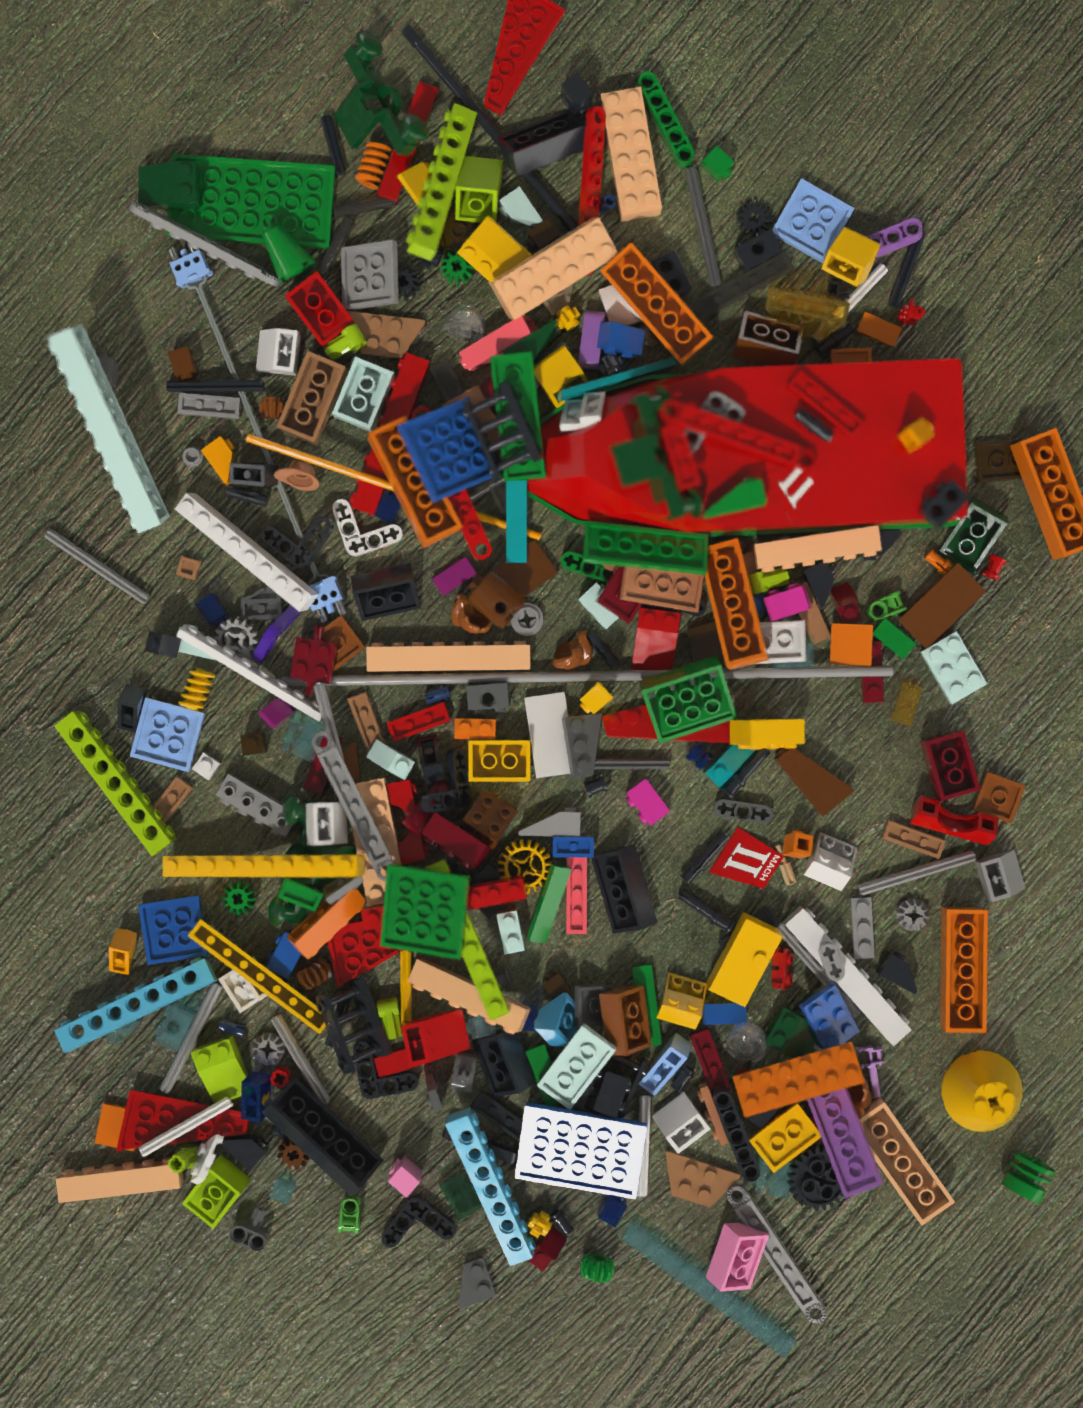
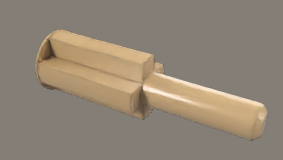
M780 844L776 845V851L782 855V846ZM783 855L784 858L779 867L786 886L793 885L797 881L790 862L787 863L785 855Z

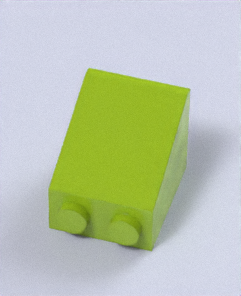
M464 156L456 183L455 220L482 223L489 215L494 221H497L503 160Z

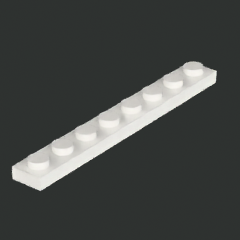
M183 625L178 632L177 637L315 720L320 721L321 714L317 701H310L305 698V694L301 691L290 689L283 680L272 678L266 670L262 668L257 669L252 666L251 661L246 658L237 657L230 648L219 646L216 644V640L209 636L204 637L191 625Z

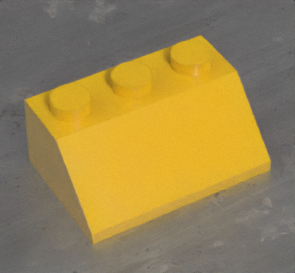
M489 215L457 252L489 282L532 256L527 249Z

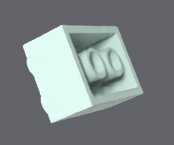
M355 357L333 410V416L369 432L373 431L391 389V383L395 376L394 372Z

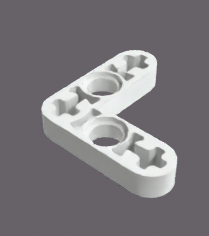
M339 499L333 504V513L345 548L350 555L355 557L401 541L403 531L395 524L361 535L350 503ZM342 503L344 506H347V509H345L346 516L351 515V518L340 522L339 519L343 518L341 512H337L339 504ZM347 522H351L354 525V531L350 534L343 531V526ZM393 528L395 531H399L396 539L388 537L386 538L388 542L384 543V538L380 532L384 531V535L391 533ZM372 535L380 537V543L377 546L369 544V538ZM365 538V543L369 549L365 550V546L358 548L359 552L357 553L354 550H350L353 542L361 544L363 543L361 539Z

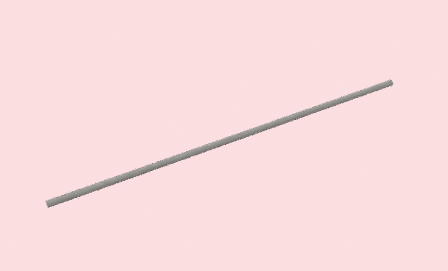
M893 666L722 669L725 679L893 676ZM670 670L335 675L332 677V683L325 684V686L643 680ZM282 676L281 678L288 686H306L307 683L301 679L290 678V676Z

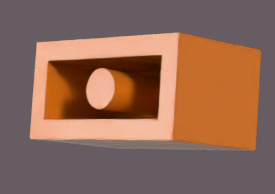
M455 718L454 739L496 740V719Z

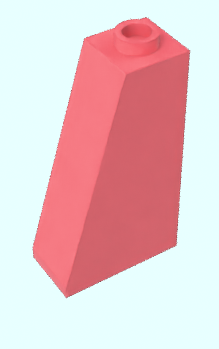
M522 315L460 351L459 354L462 357L460 358L461 364L469 371H476L491 363L490 356L502 355L504 349L538 330L533 319Z

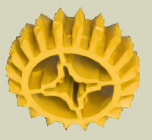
M520 839V846H517V843L513 841L512 846L514 849H511L509 846L505 847L509 853H501L505 860H498V864L504 865V867L498 868V872H505V874L500 876V879L512 877L508 869V862H511L518 868L517 876H519L522 871V867H519L521 863L525 864L530 858L528 867H531V869H526L522 873L524 876L527 874L537 876L534 881L525 883L527 894H530V887H533L535 892L538 891L537 884L544 887L542 879H547L545 873H549L550 868H546V866H550L552 861L545 860L550 857L549 853L542 854L546 850L545 847H542L540 850L537 849L539 842H536L533 847L531 846V839H528L527 845H524V840ZM522 850L530 851L524 859L513 857L516 852ZM535 854L542 862V871L537 870L532 864Z

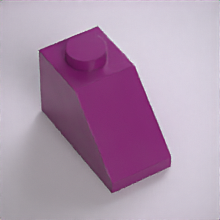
M278 697L258 714L273 729L280 727L296 711L293 709L294 706Z

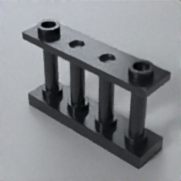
M511 381L500 384L501 390H499L498 394L472 405L470 400L462 402L464 406L462 412L466 419H470L490 464L488 465V470L492 477H496V480L504 477L502 470L528 458L530 460L533 459V462H537L545 458ZM501 401H507L510 408L507 413L484 424H480L476 415L477 412ZM510 420L516 421L518 426L516 432L489 444L484 432ZM519 439L525 441L527 446L525 451L502 462H497L493 451Z
M365 977L354 978L348 981L350 989L329 998L328 994L315 997L317 1009L322 1015L338 1058V1066L343 1074L356 1072L354 1063L372 1054H375L376 1057H385L392 1054ZM354 997L357 1008L336 1017L333 1006ZM361 1016L364 1027L343 1036L340 1025ZM368 1035L371 1046L351 1056L347 1044Z
M612 1055L609 1058L610 1061L636 1071L631 1081L629 1094L626 1093L623 1100L625 1101L623 1112H618L617 1118L623 1119L641 1076L644 1077L647 1073L649 1066L646 1065L647 1061L644 1057L641 1058L639 1064L620 1055ZM603 1068L579 1097L571 1110L603 1115L587 1108V1105H585L588 1097H596L598 1090L595 1089L593 1084L595 1079H602L604 1074Z

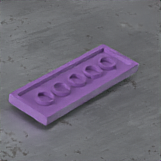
M844 1088L807 1099L844 1198L885 1184L848 1089Z

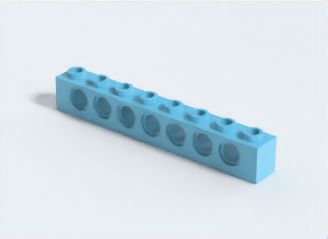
M201 957L195 958L190 961L191 965L185 968L183 966L171 970L172 974L166 977L164 974L152 979L154 983L148 986L145 983L135 987V992L129 995L125 992L116 996V1001L110 1004L108 1001L96 1006L98 1010L91 1013L89 1010L79 1014V1019L75 1021L69 1019L60 1023V1028L54 1031L63 1052H71L218 981L207 958L202 959ZM190 971H194L196 974L194 982H190L187 978ZM171 980L177 982L178 986L175 991L169 989ZM153 989L159 992L156 1000H153L150 996ZM134 998H138L140 1001V1006L137 1009L132 1007V1000ZM115 1007L121 1009V1016L119 1018L113 1015ZM97 1016H100L103 1020L100 1027H97L94 1022ZM78 1025H81L84 1029L81 1036L76 1033Z
M469 1107L447 1115L445 1122L447 1130L509 1265L512 1266L532 1259L534 1249L536 1248L535 1242L532 1237L529 1238L526 1222L524 1219L521 1220L519 1207L516 1202L512 1201L510 1187L508 1184L505 1185L503 1181V1172L495 1163L493 1150L489 1149L486 1144L487 1137L485 1132L481 1131L478 1126L479 1120L476 1113H472ZM467 1130L470 1131L472 1134L466 1135L463 1131ZM475 1148L478 1149L480 1152L475 1153L471 1149ZM484 1166L487 1167L488 1170H482L479 1167ZM493 1184L496 1188H490L488 1185ZM496 1202H502L504 1205H497ZM504 1220H510L512 1223H506ZM517 1237V1238H519L520 1240L516 1241V1240H513L512 1238Z

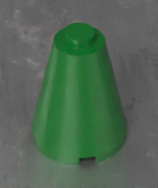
M271 224L263 230L265 233L262 237L281 285L287 283L289 277L292 279L296 278L311 267L310 264L316 263L280 225L275 226Z

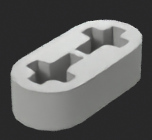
M825 942L820 945L818 950L824 971L832 981H840L845 975V969L838 949L832 943ZM826 947H829L831 950L833 949V952H831L832 960H829L827 955H823ZM833 963L837 969H840L837 972V976L830 974L833 971L831 966Z

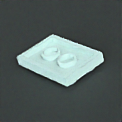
M957 631L920 652L950 704L956 703L987 684Z

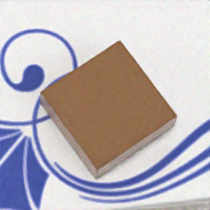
M181 555L176 575L197 581L202 561Z

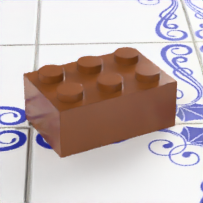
M623 985L600 993L605 1039L617 1047L613 1055L627 1056L650 1047L651 1038L644 985Z

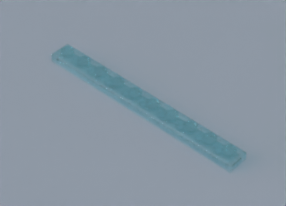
M632 1221L621 1236V1240L783 1358H786L797 1343L795 1338L730 1291L720 1292L705 1278L707 1274L634 1221Z

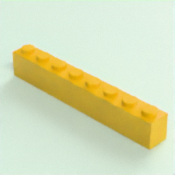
M201 919L189 933L188 937L310 1028L321 1034L326 1026L315 1004Z

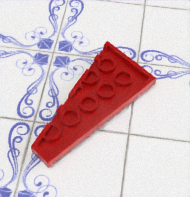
M550 0L507 1L484 107L502 117L565 14V9Z
M646 705L602 716L607 737L658 739ZM730 721L669 741H701L730 744Z
M363 920L351 922L342 927L328 941L337 988L401 951V949L380 946L382 928L365 931Z
M131 1089L116 1151L137 1149L211 1105ZM228 1108L168 1144L212 1138L216 1134L223 1137L246 1134L251 1113Z

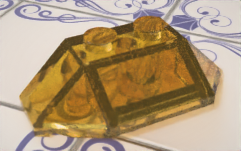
M770 287L765 309L772 318L804 326L803 336L824 339L846 324L850 303L834 296L791 288Z

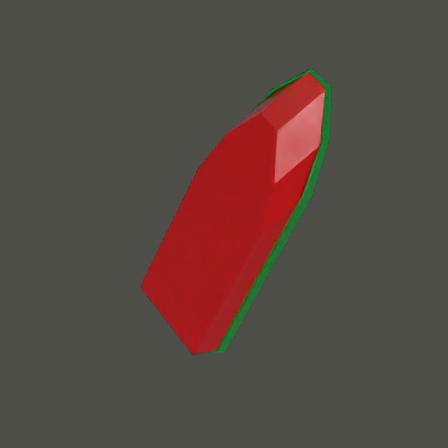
M959 359L722 368L698 373L647 375L595 391L605 392V400L601 420L580 429L561 431L560 422L564 404L540 420L546 477L526 479L527 496L572 524L585 526L586 521L708 534V538L832 533L878 526L879 531L931 529L933 527L918 512L922 509L921 503L927 497L933 498L937 493L935 489L943 481L947 483L953 480L967 494L962 363ZM800 369L865 421L864 425L852 439H849L786 387ZM662 386L668 391L671 400L701 409L711 394L721 393L743 409L744 417L740 424L814 451L817 459L816 464L812 469L806 470L820 494L793 525L763 479L765 475L782 465V463L705 436L692 455L701 484L691 488L696 489L700 494L703 504L702 514L698 518H694L689 513L679 519L666 522L665 518L670 516L666 500L655 504L649 486L651 481L625 488L622 487L610 446L635 439L631 423L639 419L640 415L636 403L630 404L629 400L637 395L649 393L650 396L654 395L656 387ZM584 395L572 398L570 400H583ZM718 399L710 401L713 408L718 409L721 407V402ZM672 406L668 416L674 417L676 409ZM801 407L814 418L818 417L822 424L835 432L827 444L813 432L810 434L805 426L793 419ZM659 412L655 413L660 430L675 425L663 420ZM728 412V417L731 420H738L737 412ZM921 418L924 421H929L934 429L932 432L935 435L912 452H909L898 435ZM688 434L686 436L689 443L694 444L697 442L695 434ZM661 438L657 442L667 457L666 471L672 470L663 438ZM803 454L800 460L803 465L806 466L810 462L809 456ZM656 455V459H657V462H658V464H659L660 459H659V457ZM755 477L756 480L762 479L767 502L765 506L703 520L702 515L743 483V479ZM686 489L679 491L680 497L685 496ZM951 491L946 492L947 500H954V494ZM967 502L941 528L957 525L960 519L964 518L968 513ZM936 506L931 507L933 516L938 517L940 513L939 508Z

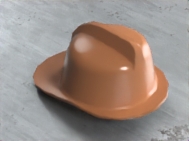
M293 460L288 468L277 470L274 473V477L277 480L299 490L311 491L319 486L314 467L301 460Z

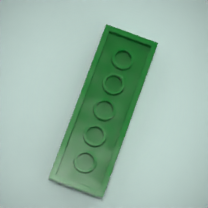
M532 352L490 356L494 394H498L499 390H501L500 384L511 381L543 453ZM507 401L496 403L497 417L507 413L510 409ZM510 420L499 425V438L501 439L516 432V429H518L516 421ZM519 439L502 447V461L525 451V448H527L525 441ZM528 458L504 469V482L546 477L544 459L533 462V459L530 460Z
M591 521L585 522L582 562L706 575L708 534Z

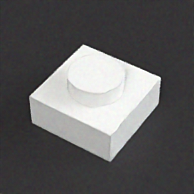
M203 752L192 770L207 780H211L221 763Z

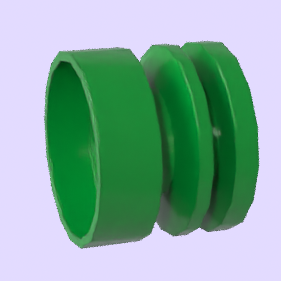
M1016 1151L1014 1157L1020 1162L1012 1160L1010 1164L1017 1169V1172L1007 1170L1001 1183L1014 1193L1041 1204L1047 1191L1039 1184L1040 1182L1050 1184L1051 1180L1045 1175L1054 1177L1056 1171L1043 1160L1031 1154Z

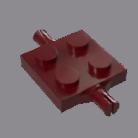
M315 626L314 638L296 637L290 678L301 679L307 682L305 695L313 696L314 684L332 683L338 644L322 639L324 627Z

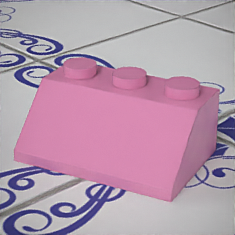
M725 1223L705 1278L720 1292L750 1289L769 1235L766 1232L741 1223Z

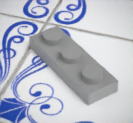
M179 393L177 413L180 415L240 419L241 398Z
M870 896L850 897L853 958H875L872 899Z

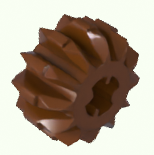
M318 959L299 970L296 976L303 989L308 990L321 985L331 978L332 971L325 959Z
M284 1138L282 1141L283 1145L278 1146L280 1153H278L277 1158L283 1159L280 1164L283 1166L287 1163L288 1170L294 1166L296 1171L299 1170L300 1166L306 1167V1161H310V1158L290 1139ZM293 1149L297 1151L296 1156L292 1155Z

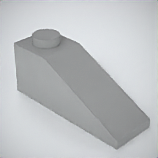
M564 807V811H558L520 829L519 836L580 837L581 812L576 811V807Z

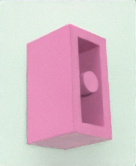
M404 1155L401 1160L397 1158L391 1165V1170L388 1173L390 1174L388 1182L407 1198L420 1183L423 1171Z

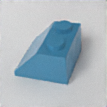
M562 993L539 1010L538 1016L534 1021V1029L550 1046L566 1047L577 1032L578 1027L574 1026L575 1002L567 993Z

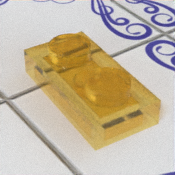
M905 682L901 683L890 721L912 726L922 687Z

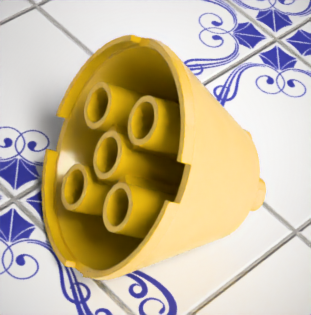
M978 1050L966 1055L963 1054L951 1063L943 1076L941 1096L947 1113L956 1123L972 1131L986 1132L1004 1126L1015 1116L1022 1101V1082L1017 1070L1006 1058L991 1051Z

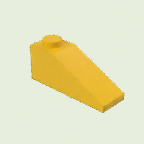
M598 682L579 699L582 702L580 706L587 714L589 712L595 714L613 697Z

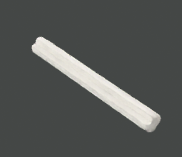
M879 264L868 276L866 282L859 285L849 295L850 298L846 299L812 334V338L817 343L821 342L888 272L887 267Z
M641 1095L639 1100V1122L647 1123V1131L637 1186V1196H647L651 1107V1098L648 1095Z
M225 1097L139 1147L141 1155L143 1157L147 1156L232 1107L231 1099Z

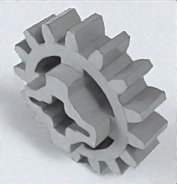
M230 617L227 619V623L222 621L221 627L215 630L218 633L214 636V640L218 641L216 644L223 648H230L237 657L246 658V655L251 657L252 651H255L257 648L255 644L259 642V638H255L258 631H252L254 624L248 626L247 619L240 622L239 617H236L235 621Z

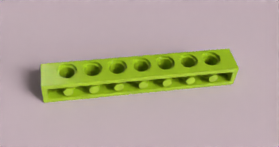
M454 103L451 110L447 109L443 121L446 122V125L441 127L438 135L441 141L440 144H436L433 152L436 158L429 165L428 173H430V177L425 179L422 188L425 194L420 196L417 207L420 208L419 214L415 213L412 225L415 227L413 231L410 230L406 240L409 243L407 252L431 261L437 250L477 112Z
M72 711L54 727L150 855L154 856L177 840L174 836V830L162 821V814L157 809L152 808L150 798L140 791L138 782L128 775L125 771V765L116 759L113 755V749L104 743L101 739V733L89 723V717L83 711ZM79 728L84 732L82 738L78 735ZM91 744L96 748L95 754L90 751ZM103 760L108 764L107 770L102 767ZM115 777L120 779L119 787L114 783ZM127 793L132 795V803L128 802L126 798ZM140 809L145 813L144 819L140 818L138 814ZM151 826L156 827L157 835L152 834L150 831Z

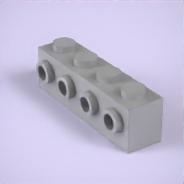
M229 773L216 793V796L220 797V802L227 806L232 804L237 807V812L244 816L249 814L255 818L254 822L263 827L265 825L271 827L272 832L280 837L283 835L288 836L296 824L295 822L290 825L285 822L282 815V802L233 773Z

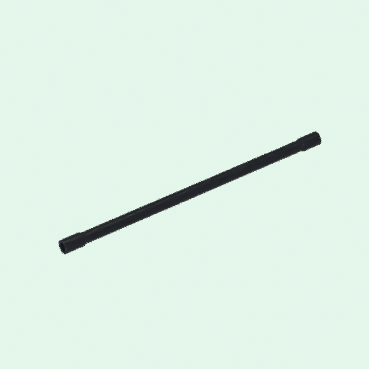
M408 25L405 27L401 34L419 52L463 106L477 112L475 120L499 147L496 138L501 137L502 134L430 51L412 26ZM533 171L523 175L569 232L578 227L577 221L562 207Z

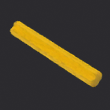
M407 950L400 951L401 1024L402 1021L412 1019V983L407 982L412 972V951Z

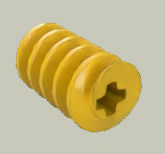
M195 667L196 670L189 671L194 677L186 679L191 685L184 686L188 694H181L186 700L179 701L178 704L199 711L198 708L205 707L200 701L208 699L203 693H210V689L206 685L213 684L208 678H214L216 675L210 671Z

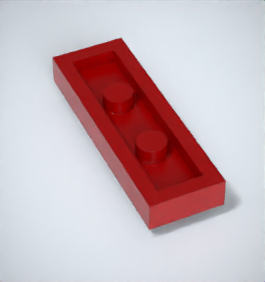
M672 425L662 428L660 430L679 491L700 485L701 483L683 427Z
M442 702L388 722L387 726L392 740L395 742L450 722L451 719L445 703Z

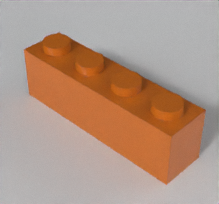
M357 889L349 891L339 901H335L332 904H329L325 899L317 907L316 911L308 915L286 938L301 955L309 960L317 954L326 942L333 938L335 933L346 926L356 913L363 909L367 901Z

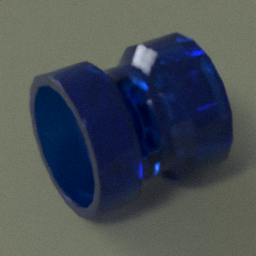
M698 742L685 755L688 761L695 763V767L699 771L713 757L709 752H705L703 746Z

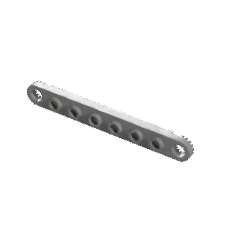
M132 201L129 210L150 221L152 227L158 230L163 228L169 231L171 237L178 240L182 238L188 241L190 247L197 250L201 248L207 251L206 254L211 258H220L226 261L225 264L233 269L238 267L244 271L246 276L252 279L257 277L270 285L279 287L280 282L275 273L273 275V272L265 270L262 266L155 210L151 211V209L145 205L142 206L139 202Z
M319 731L313 736L312 745L378 878L386 881V876L382 875L381 868L384 865L395 864L331 734L326 731ZM322 735L328 738L326 747H319L317 745V738Z
M733 1184L727 1192L728 1201L744 1225L766 1232L769 1235L763 1254L807 1319L813 1324L821 1323L826 1318L824 1304L746 1187L742 1184ZM735 1190L741 1191L743 1197L736 1199L732 1196V1192ZM817 1308L821 1310L822 1314L820 1316H813L810 1311Z

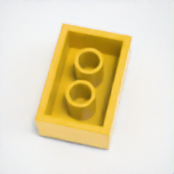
M804 719L730 720V745H738V749L797 748V744H805Z
M469 740V782L530 781V740Z

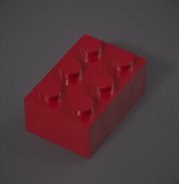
M957 730L919 741L936 800L944 801L981 790L964 731Z
M437 813L433 814L422 831V834L426 836L425 841L437 848L441 845L443 847L442 852L454 859L458 856L460 858L458 862L471 870L473 867L479 869L491 850L490 847Z

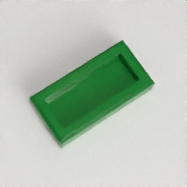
M883 618L873 631V636L902 660L916 645L914 641L886 618Z
M285 877L277 897L315 912L324 893Z

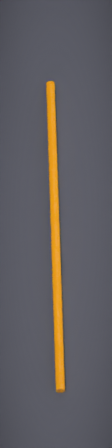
M249 433L247 435V442L393 491L388 480ZM476 511L480 521L506 529L505 520ZM527 528V537L540 540L541 532Z

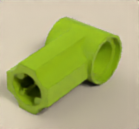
M357 324L346 327L340 336L324 345V350L332 361H336L348 352L356 351L367 344Z
M778 568L774 569V571H761L748 575L753 595L790 584L787 569Z
M398 997L377 1000L378 1014L382 1019L387 1039L391 1040L402 1037Z
M184 1144L180 1146V1151L168 1160V1167L172 1169L173 1173H181L185 1169L192 1168L195 1162L197 1163L199 1145Z

